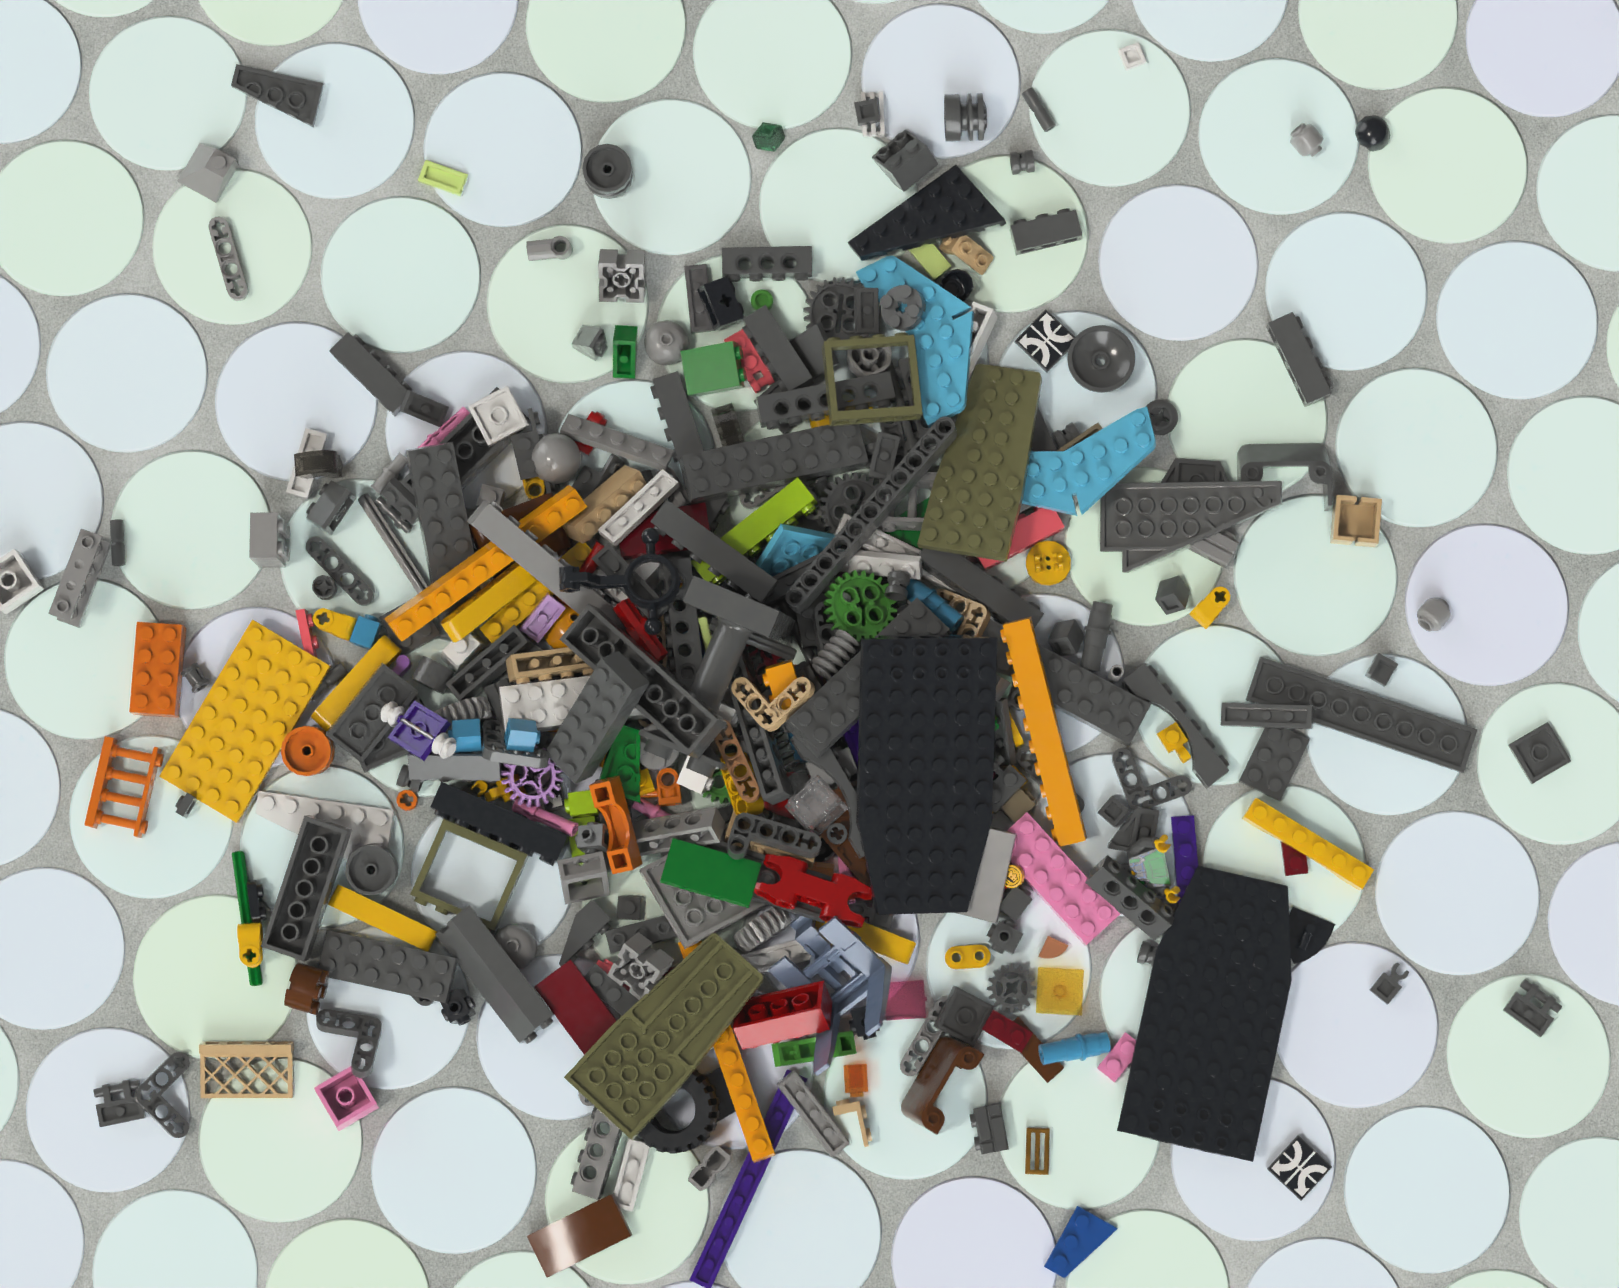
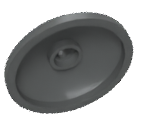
M1106 325L1092 326L1080 332L1072 341L1067 356L1068 368L1074 380L1083 388L1097 393L1111 392L1123 386L1132 375L1135 367V351L1131 341L1120 330ZM1101 358L1105 363L1100 366L1096 363V360Z

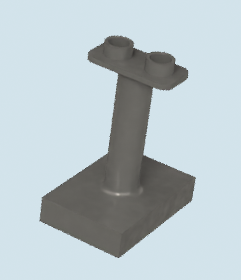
M693 576L683 602L717 617L718 623L690 690L717 713L750 634L756 633L787 645L797 621L776 609ZM640 729L638 733L648 738L644 750L666 760L670 759L673 750L686 754L660 729L650 731ZM710 745L699 759L690 756L686 765L687 769L709 778L712 777L716 767L727 770L726 764L721 762Z

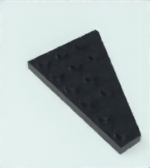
M954 165L847 243L859 259L864 261L875 256L888 255L887 252L913 249L921 247L923 244L936 243L938 239L946 237L953 239L969 235L972 232L985 231V228L999 224L1004 226L1006 221L961 169Z

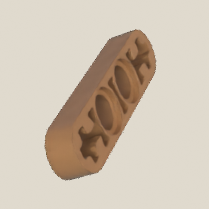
M723 719L727 722L725 727H728L725 733L728 738L733 736V739L725 741L719 733L714 740L740 797L748 803L756 802L761 795L759 785L733 727L727 720ZM730 744L736 745L738 749L736 755L732 757L725 754V748ZM738 765H744L747 768L745 776H735L734 770ZM747 781L752 789L756 788V791L753 792L754 796L751 798L748 795L744 796L747 789L743 783L739 786V782Z

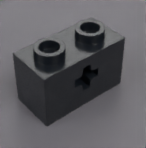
M728 276L706 283L697 289L714 331L738 323L744 318L743 306L737 301L734 284L729 281Z

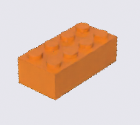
M137 622L129 708L131 714L179 718L182 687L181 672L183 671L186 639L185 626L181 624Z

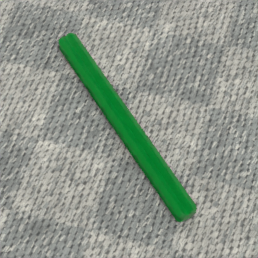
M244 851L232 852V861L241 924L252 923L247 891L248 874ZM250 951V955L246 956L250 962H252V958L256 957L252 951ZM260 965L255 968L247 966L250 986L262 985Z

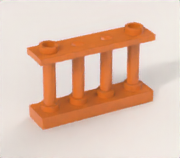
M105 736L84 826L97 829L98 824L101 825L102 823L134 829L133 836L142 838V834L147 832L148 821L146 816L157 769L162 766L164 754L161 753L162 749L158 747L153 748L152 754L122 748L117 744L118 740ZM121 756L149 762L147 776L114 769L112 766L113 758ZM114 778L145 785L142 798L110 792L107 789L108 780ZM108 800L140 807L137 821L104 814V811H101L103 802Z

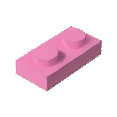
M1125 1032L1098 1065L1097 1069L1115 1083L1132 1062L1136 1040Z

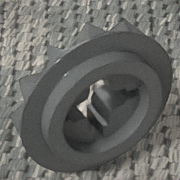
M1154 400L1148 403L1146 407L1149 409V414L1158 415L1163 409V417L1168 420L1161 421L1156 426V418L1150 415L1154 434L1164 436L1172 432L1178 422L1176 408L1166 400Z

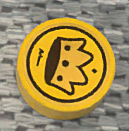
M1015 864L1009 865L1006 887L1015 888L1023 883L1025 875L1020 866Z

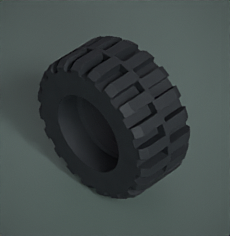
M695 1069L681 1087L692 1096L695 1103L694 1119L686 1128L678 1131L668 1130L662 1127L654 1116L637 1135L639 1139L642 1138L647 1146L656 1148V1151L668 1152L670 1154L695 1149L710 1137L711 1132L715 1130L717 1126L716 1120L720 1116V1111L718 1110V1104H720L719 1097H716V1089L714 1085L709 1083V1078L705 1074H701L698 1072L699 1070Z

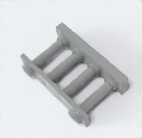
M926 472L908 493L907 517H894L893 510L878 527V530L884 532H894L895 530L921 531L924 518H916L917 490L929 489L931 491L937 472ZM901 477L896 483L903 484L907 478ZM886 494L885 501L890 500L892 495Z
M82 528L80 529L48 614L57 617L56 620L80 628L112 545L110 542L102 540L103 536Z

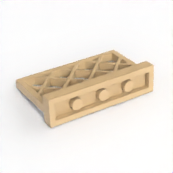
M202 1041L199 1044L200 1097L293 1098L294 1041ZM206 1057H215L221 1065L212 1072L206 1066ZM220 1057L228 1058L225 1061H223ZM231 1057H238L244 1063L237 1072L226 1064ZM243 1057L251 1058L248 1061H246ZM254 1057H261L267 1063L260 1072L249 1064ZM266 1057L274 1058L271 1061H269ZM277 1057H288V1067L281 1073L272 1062ZM223 1066L233 1075L225 1084L215 1075ZM246 1066L256 1075L248 1084L238 1075ZM268 1066L279 1075L271 1084L261 1075ZM287 1070H288V1078L284 1075ZM211 1078L221 1086L216 1093H206V1083ZM234 1078L244 1086L239 1093H233L227 1087ZM257 1078L267 1086L262 1093H256L250 1087ZM282 1078L288 1084V1093H279L273 1085Z

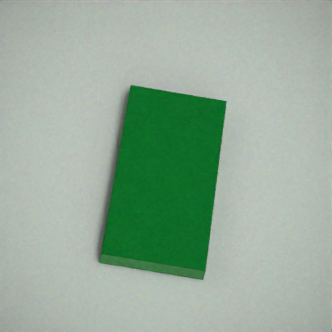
M673 838L660 883L749 908L762 863L745 858L735 860L727 853Z

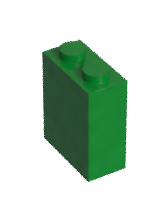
M729 341L680 351L688 396L697 397L745 387L744 381H747L745 369L741 367L740 359H743V352L738 343Z

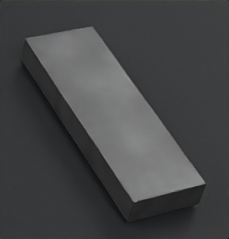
M707 264L684 266L691 334L714 331L697 291L702 285L708 283Z

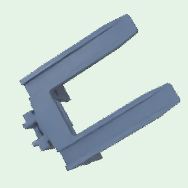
M799 916L791 922V927L796 930L795 940L811 955L810 964L801 970L785 955L772 965L768 971L787 989L814 983L811 978L818 974L835 990L830 996L832 999L830 1030L816 1034L813 1067L814 1073L818 1076L831 1065L841 1016L866 996L865 1034L870 1036L882 1026L886 1013L892 966L861 940V937L855 931H851L838 917L834 916L818 930L815 927L816 920ZM843 970L846 971L852 979L848 981L841 972Z

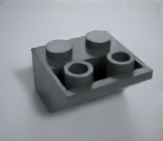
M906 129L897 134L891 142L880 148L872 156L874 162L891 182L903 192L938 165L927 145Z

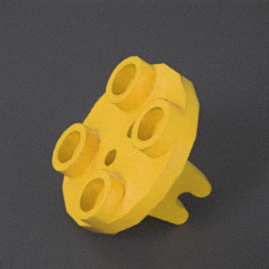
M1055 541L1037 543L1030 549L1026 557V569L1029 576L1034 582L1041 585L1052 586L1058 584L1066 578L1070 571L1071 559L1069 553L1063 545Z

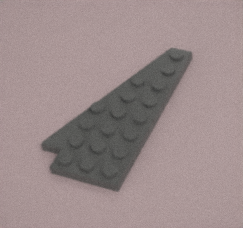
M1282 481L1117 483L1100 498V552H1122V572L1129 573L1282 505Z

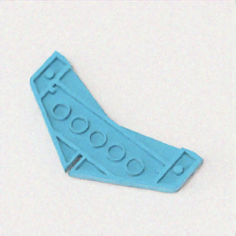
M887 256L856 271L861 284L865 288H878L879 303L880 299L890 289L899 285H909L922 294L926 304L925 312L923 311L921 316L922 320L915 328L905 332L908 335H914L923 417L930 428L940 417L951 418L961 413L965 409L967 402L974 312L971 306L895 256ZM902 303L899 307V311L904 313L907 304Z
M1148 407L1134 410L1065 451H1031L1022 504L1078 516L1073 496H1077L1080 512L1083 515L1155 449L1156 438Z

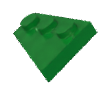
M624 725L607 752L599 780L620 776L625 798L640 803V735L638 734L640 730Z

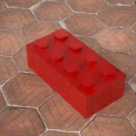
M824 980L751 997L734 1019L733 1030L742 1050L830 1030L832 999Z

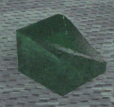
M763 122L752 135L756 149L775 152L784 141L785 135L782 125Z

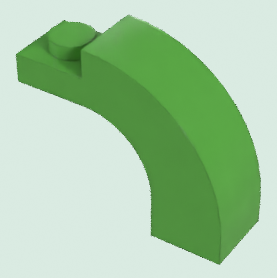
M853 1031L838 1033L833 1058L857 1054ZM816 1037L771 1044L775 1067L813 1062Z

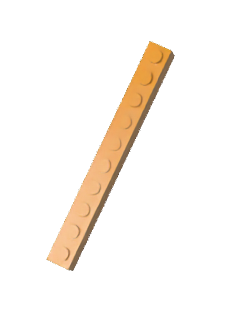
M568 485L518 522L521 524L518 528L524 533L528 529L538 538L535 542L539 543L586 509L587 505L576 489ZM490 541L385 617L384 620L402 642L514 560Z
M1027 617L1004 623L1003 629L1000 630L1003 643L1007 642L1009 651L1006 652L1008 664H1013L1015 673L1011 674L1014 687L1019 688L1020 696H1017L1019 708L1025 711L1026 718H1023L1025 731H1030L1032 739L1028 740L1031 754H1036L1037 762H1034L1037 776L1041 775L1043 784H1040V791L1042 797L1047 798L1049 805L1045 809L1048 820L1052 819L1054 828L1051 829L1053 841H1058L1059 847L1086 841L1087 835L1032 618Z
M702 940L684 949L681 942H678L683 959L698 947ZM730 1024L713 1047L750 1155L755 1163L776 1154Z

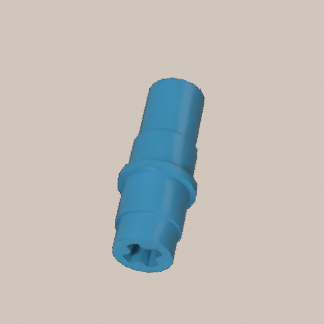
M910 579V584L906 588L908 591L907 599L913 602L918 598L950 629V632L956 631L962 624L964 616L939 596L934 588L930 589L917 579Z
M1106 1032L1086 1035L1079 1033L1075 1037L1038 1046L1040 1061L1043 1065L1078 1059L1085 1061L1088 1057L1099 1056L1111 1050L1110 1040Z

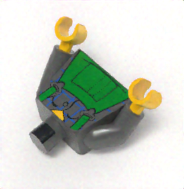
M1164 834L1160 838L1141 837L1126 851L1129 862L1120 864L1121 867L1134 875L1147 889L1152 890L1156 895L1166 897L1170 903H1176L1181 898L1174 894H1178L1180 888L1178 886L1169 888L1171 882L1165 852L1171 846V844H1165L1168 836Z

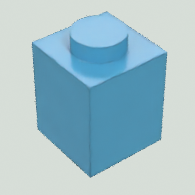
M365 614V617L358 616L350 638L351 644L370 650L377 642L382 625L377 622L378 618Z
M508 718L504 736L506 749L534 752L535 744H539L541 735L540 730H537L536 721Z
M480 719L452 720V730H448V736L456 740V751L454 753L482 751Z

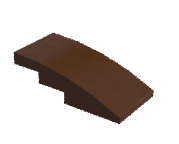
M612 1193L528 1235L527 1238L546 1278L632 1236V1232Z

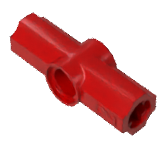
M629 598L622 600L613 608V611L625 626L626 633L658 662L668 655V652L656 635H649L645 632L644 623L647 619L641 616Z

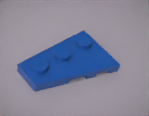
M1077 1206L1044 1267L1065 1278L1118 1228Z

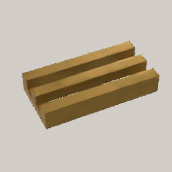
M1026 1128L1025 1174H1049V1128ZM1031 1133H1035L1034 1170H1030ZM1040 1133H1045L1044 1170H1039Z

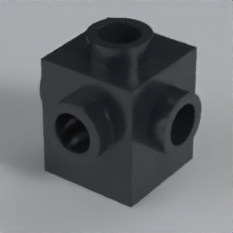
M457 988L450 992L448 1004L440 1002L443 1007L441 1013L444 1019L451 1024L464 1025L471 1021V1016L476 1014L474 1010L476 1007L475 1002L470 995L467 996L465 989Z
M866 1006L850 1010L853 1020L848 1022L853 1034L857 1033L858 1037L863 1036L864 1040L877 1037L876 1032L880 1031V1028L868 1036L865 1034V1027L861 1024V1021L865 1019Z

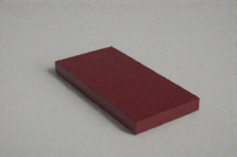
M705 502L678 507L710 531ZM659 510L653 511L619 543L621 557L624 560L646 555V544L643 543L641 535L645 529L654 528L655 525L651 523V520ZM659 534V541L655 544V554L681 551L671 543L673 538L667 534L664 537Z
M572 959L534 986L584 1055L617 1021Z

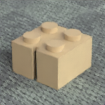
M1336 495L1333 499L1330 544L1351 545L1355 541V546L1375 548L1379 544L1382 499L1361 497L1358 505H1354L1357 501V496Z

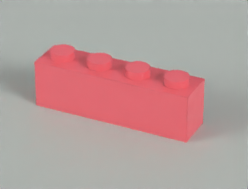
M1035 507L1033 508L1034 512L1026 516L1025 513L1019 515L1008 559L1063 531L1065 526L1057 512ZM976 557L985 571L1004 562Z

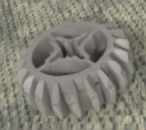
M483 696L451 703L434 711V713L443 717L451 724L446 730V734H448V730H452V720L480 719L481 724L493 716L490 703Z
M770 908L734 934L735 945L743 954L755 950L791 924L790 914L788 911L779 908Z

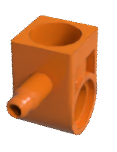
M672 768L660 770L657 774V788H655V791L640 797H658L659 806L661 807L682 805L681 785L677 784L678 773ZM671 774L675 778L674 783L670 786H665L662 783L663 776Z

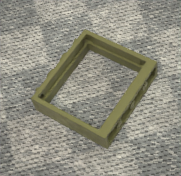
M901 332L886 337L885 334H876L872 338L852 336L847 340L832 337L823 342L822 355L830 426L920 420L923 413L914 335ZM907 346L913 406L838 411L832 351Z
M443 819L410 895L415 897L414 902L423 906H427V903L435 905V911L444 915H448V912L457 915L462 911L458 907L421 892L447 831L517 861L491 922L479 917L489 931L493 930L496 932L529 856Z

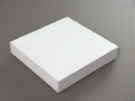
M508 385L468 405L489 447L529 426Z

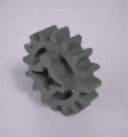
M1010 963L1009 969L1001 965L1000 973L996 970L993 971L996 976L995 979H988L992 983V986L987 987L988 991H992L988 998H995L996 1002L993 1006L1002 1005V1012L1009 1008L1010 1013H1014V1008L1016 1007L1021 1012L1023 1011V1004L1028 1007L1030 1006L1028 998L1035 999V996L1031 994L1032 990L1037 989L1036 986H1031V982L1035 978H1028L1027 975L1030 971L1022 972V965H1019L1017 969H1014L1013 963ZM1016 973L1018 976L1015 979H1008L1004 974ZM1019 980V983L1015 988L1017 993L1015 994L1011 992L1010 994L1004 996L1006 990L1008 989L1006 984H1013ZM1024 981L1027 985L1026 995L1021 991V984ZM997 982L1002 985V993L999 996L996 991ZM1007 998H1015L1019 1002L1009 1004L1004 1001Z

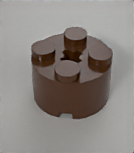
M297 963L289 979L291 983L289 989H286L284 1005L292 1009L317 1015L320 1008L319 1000L324 999L327 993L328 986L324 984L328 980L329 971Z

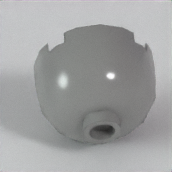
M669 320L659 321L646 332L644 339L645 351L649 358L657 364L665 366L675 364L682 360L680 351L688 350V335L684 328L676 322Z
M869 334L860 335L863 338H872ZM890 347L848 350L847 365L856 377L883 373L888 370L891 363L892 350Z
M517 924L507 925L499 929L494 935L495 939L519 970L528 966L535 959L537 941L533 933L526 927Z

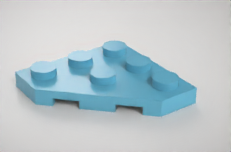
M780 524L755 565L773 577L821 553L835 535Z

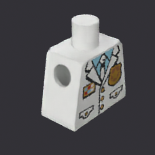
M473 630L463 639L454 643L451 641L442 650L441 660L457 674L487 643Z

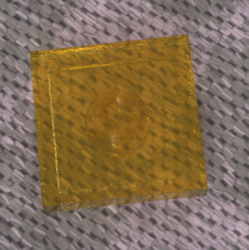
M1038 967L1036 1014L1082 1016L1084 970Z

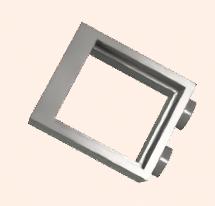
M603 851L557 860L565 905L610 895Z

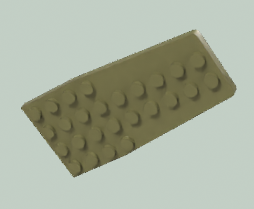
M977 364L968 385L966 407L958 414L955 421L957 437L944 452L932 486L917 543L919 548L1007 562L1024 495L1042 385V377L1039 372L986 364Z
M712 933L658 982L648 994L646 993L620 1017L564 1078L626 1136L633 1140L686 1082L763 983V975L718 934Z

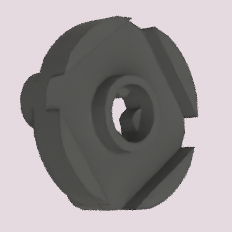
M909 285L893 287L880 299L882 318L890 327L900 331H908L915 328L921 322L923 311L925 312L926 308L925 300L919 291ZM902 303L907 304L904 313L899 311V307Z

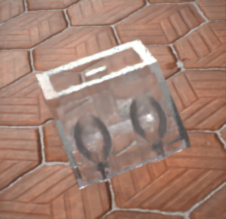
M819 775L810 779L805 784V787L798 794L793 795L785 805L789 813L806 831L815 833L818 836L848 809Z

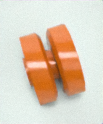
M302 726L295 728L286 735L282 742L281 755L283 762L290 771L297 775L313 776L321 774L330 767L334 760L335 746L333 740L325 735L326 731L319 727ZM308 747L311 749L309 755L304 753V749Z

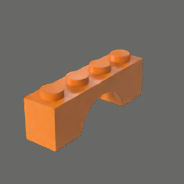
M620 776L597 780L590 784L589 788L594 807L602 813L607 824L609 833L607 856L612 874L634 870L643 863Z

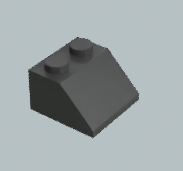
M331 480L329 484L325 483L319 492L320 498L316 503L312 502L306 511L308 514L307 520L329 535L333 534L356 500V497L350 490Z

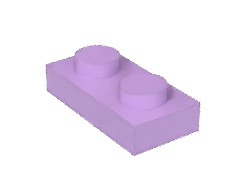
M547 592L520 626V630L539 643L566 609V606Z

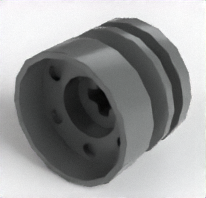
M971 93L967 94L966 104H961L959 94H944L946 142L960 141L962 131H967L969 141H973V131H977L978 141L984 140L987 128V108L983 100V93H977L976 103L973 104Z

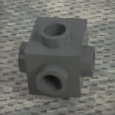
M588 822L587 825L578 826V834L575 837L577 848L585 853V855L600 851L607 853L609 846L607 826L598 822Z
M1004 920L1003 923L999 921L997 925L992 923L986 936L990 937L988 943L992 944L991 949L1000 954L1006 951L1013 955L1024 933L1016 930L1017 925ZM1001 933H1005L1008 936L1006 941L1000 939Z

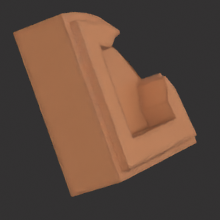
M1047 936L1038 957L1044 959L1058 957L1066 951L1069 945Z

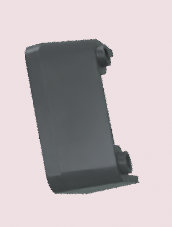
M1320 443L1245 444L1238 450L1237 481H1261L1263 468L1308 467L1310 479L1316 484H1323L1324 511H1329L1333 506L1332 470L1328 451L1324 445Z

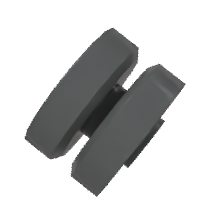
M598 145L591 149L584 158L582 169L585 183L596 196L605 199L618 198L626 193L631 186L633 171L630 158L617 145Z
M370 843L359 847L349 856L346 862L345 875L348 883L355 891L363 895L374 896L383 893L394 884L398 876L399 864L395 854L388 847L382 844ZM368 866H374L375 872L370 874Z

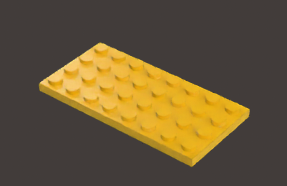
M252 620L159 777L238 823L281 752L283 740L297 725L331 666L257 621Z

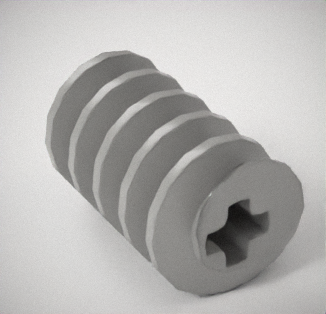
M837 630L835 633L836 637H831L830 643L824 645V650L818 652L819 657L812 659V667L820 676L827 680L832 678L831 672L834 674L838 672L836 666L841 668L845 666L842 659L850 661L848 652L856 654L853 646H859V643L843 630Z

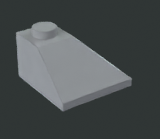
M199 143L180 175L178 182L217 203L239 164L235 158L226 153Z

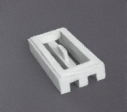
M883 91L861 92V101L866 100V98H879L880 132H876V123L871 124V132H867V125H862V136L885 137Z

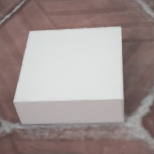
M1139 42L1120 48L1117 51L1125 71L1147 63Z

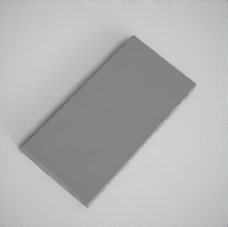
M990 827L968 911L956 914L997 923L1016 833Z

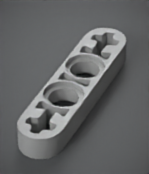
M220 216L214 217L209 221L208 229L224 284L232 300L242 301L248 295V287L232 232L226 219ZM218 222L221 225H225V227H222L224 238H220L218 231L213 230ZM229 243L231 251L228 254H221L219 252L221 244ZM227 265H237V272L234 275L226 274L225 269ZM241 277V280H237V284L243 290L240 291L241 295L237 296L235 293H232L235 290L234 283L232 281L228 283V280H236Z
M942 996L936 1001L902 1058L900 1070L904 1075L914 1076L919 1072L943 1032L941 1030L936 1033L929 1032L927 1023L930 1020L937 1019L932 1014L934 1011L937 1014L940 1012L941 1006H939V1003H944L948 996ZM918 1040H925L928 1043V1050L926 1052L919 1053L916 1051L915 1044ZM912 1051L915 1055L923 1057L921 1062L917 1059L914 1063L916 1070H910L908 1073L905 1071L906 1066L903 1064L905 1061H911L913 1056H910L909 1053Z

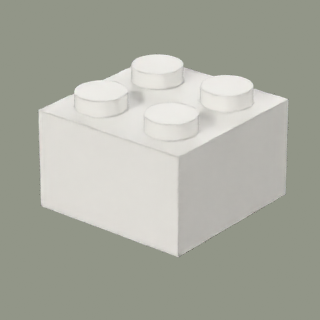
M15 548L0 558V610L7 615L44 590L21 553Z

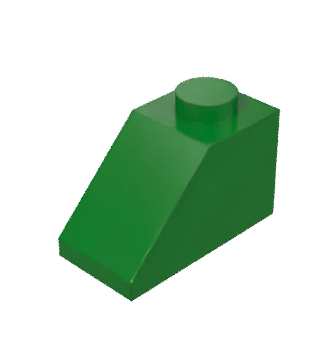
M615 325L613 336V378L635 379L638 326Z

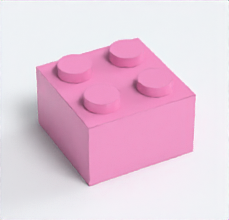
M351 1066L314 1087L317 1096L338 1132L379 1108L363 1079L352 1074Z

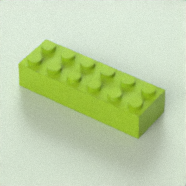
M797 477L720 539L747 559L749 557L753 559L763 551L761 548L769 543L780 524L796 526L799 523L797 519L802 515L807 517L817 509L815 505L818 502ZM694 559L691 561V564L704 580L718 586L727 580L722 574L718 578L708 570L710 565L704 561L701 564Z

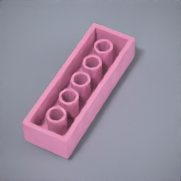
M1028 812L1007 830L1017 834L1010 865L1015 864L1023 869L1024 880L1084 946L1120 915L1115 907L1085 883L1087 877Z

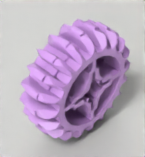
M549 758L548 765L545 768L536 769L522 766L523 776L514 782V770L517 765L504 763L503 766L509 768V770L501 771V775L508 776V779L502 780L501 784L509 783L510 787L506 788L504 792L508 793L511 790L514 792L510 796L511 800H514L517 796L520 797L518 805H522L525 799L527 800L526 807H531L533 800L535 806L539 807V799H542L547 804L549 803L547 795L551 798L556 797L552 789L559 791L561 787L555 785V782L563 781V778L556 777V774L563 771L560 768L555 770L554 766L556 764L551 762ZM529 770L531 773L542 771L537 774L538 777H536L535 783L532 780L522 783L526 776H528L527 772ZM549 771L550 782L544 791L541 777ZM529 784L536 790L538 795H526L518 788Z

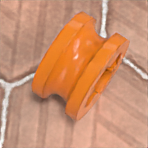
M411 790L401 791L396 798L398 806L405 811L413 810L418 803L416 794ZM405 794L413 797V802H410V806L401 803V799H404L403 796Z

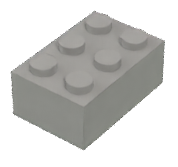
M250 512L249 558L259 568H286V562L290 560V549L286 546V539H290V526H287V522L284 521L278 512Z

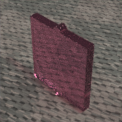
M924 980L890 982L885 1013L886 1021L926 1018L925 1001H927V997L924 994Z

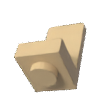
M967 235L953 239L951 237L942 238V243L939 246L942 252L957 256L979 275L985 273L994 259L990 253Z
M849 1099L836 1101V1106L832 1107L834 1116L857 1111L864 1147H869L868 1142L872 1141L870 1128H865L863 1119L867 1118L865 1105L860 1106L859 1101L850 1103Z

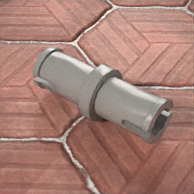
M399 452L389 466L382 469V474L370 487L381 495L383 489L392 478L398 479L397 476L408 464L407 458Z

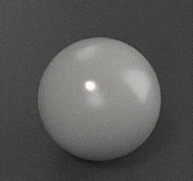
M551 433L540 438L532 452V461H534L536 467L535 471L539 475L537 477L552 484H561L572 479L578 472L581 464V453L577 444L570 437L560 433Z

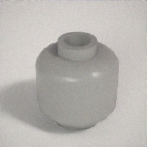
M1302 123L1291 132L1290 143L1301 156L1304 157L1310 154L1313 157L1322 150L1320 145L1324 138L1314 125Z
M1441 598L1427 599L1417 611L1418 624L1429 632L1441 630L1451 617L1448 603Z

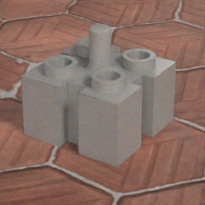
M600 249L598 260L599 302H617V297L626 298L627 303H644L645 250H627V254H618V249Z
M639 932L624 943L618 954L619 959L613 963L607 974L620 986L628 985L630 987L629 993L638 1000L646 993L648 994L663 979L662 976L668 972L674 961L663 950L659 949L657 951L651 948L652 942Z

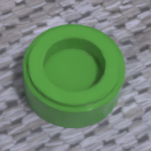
M763 289L755 291L751 296L752 308L756 311L766 305L770 310L773 306L771 293Z

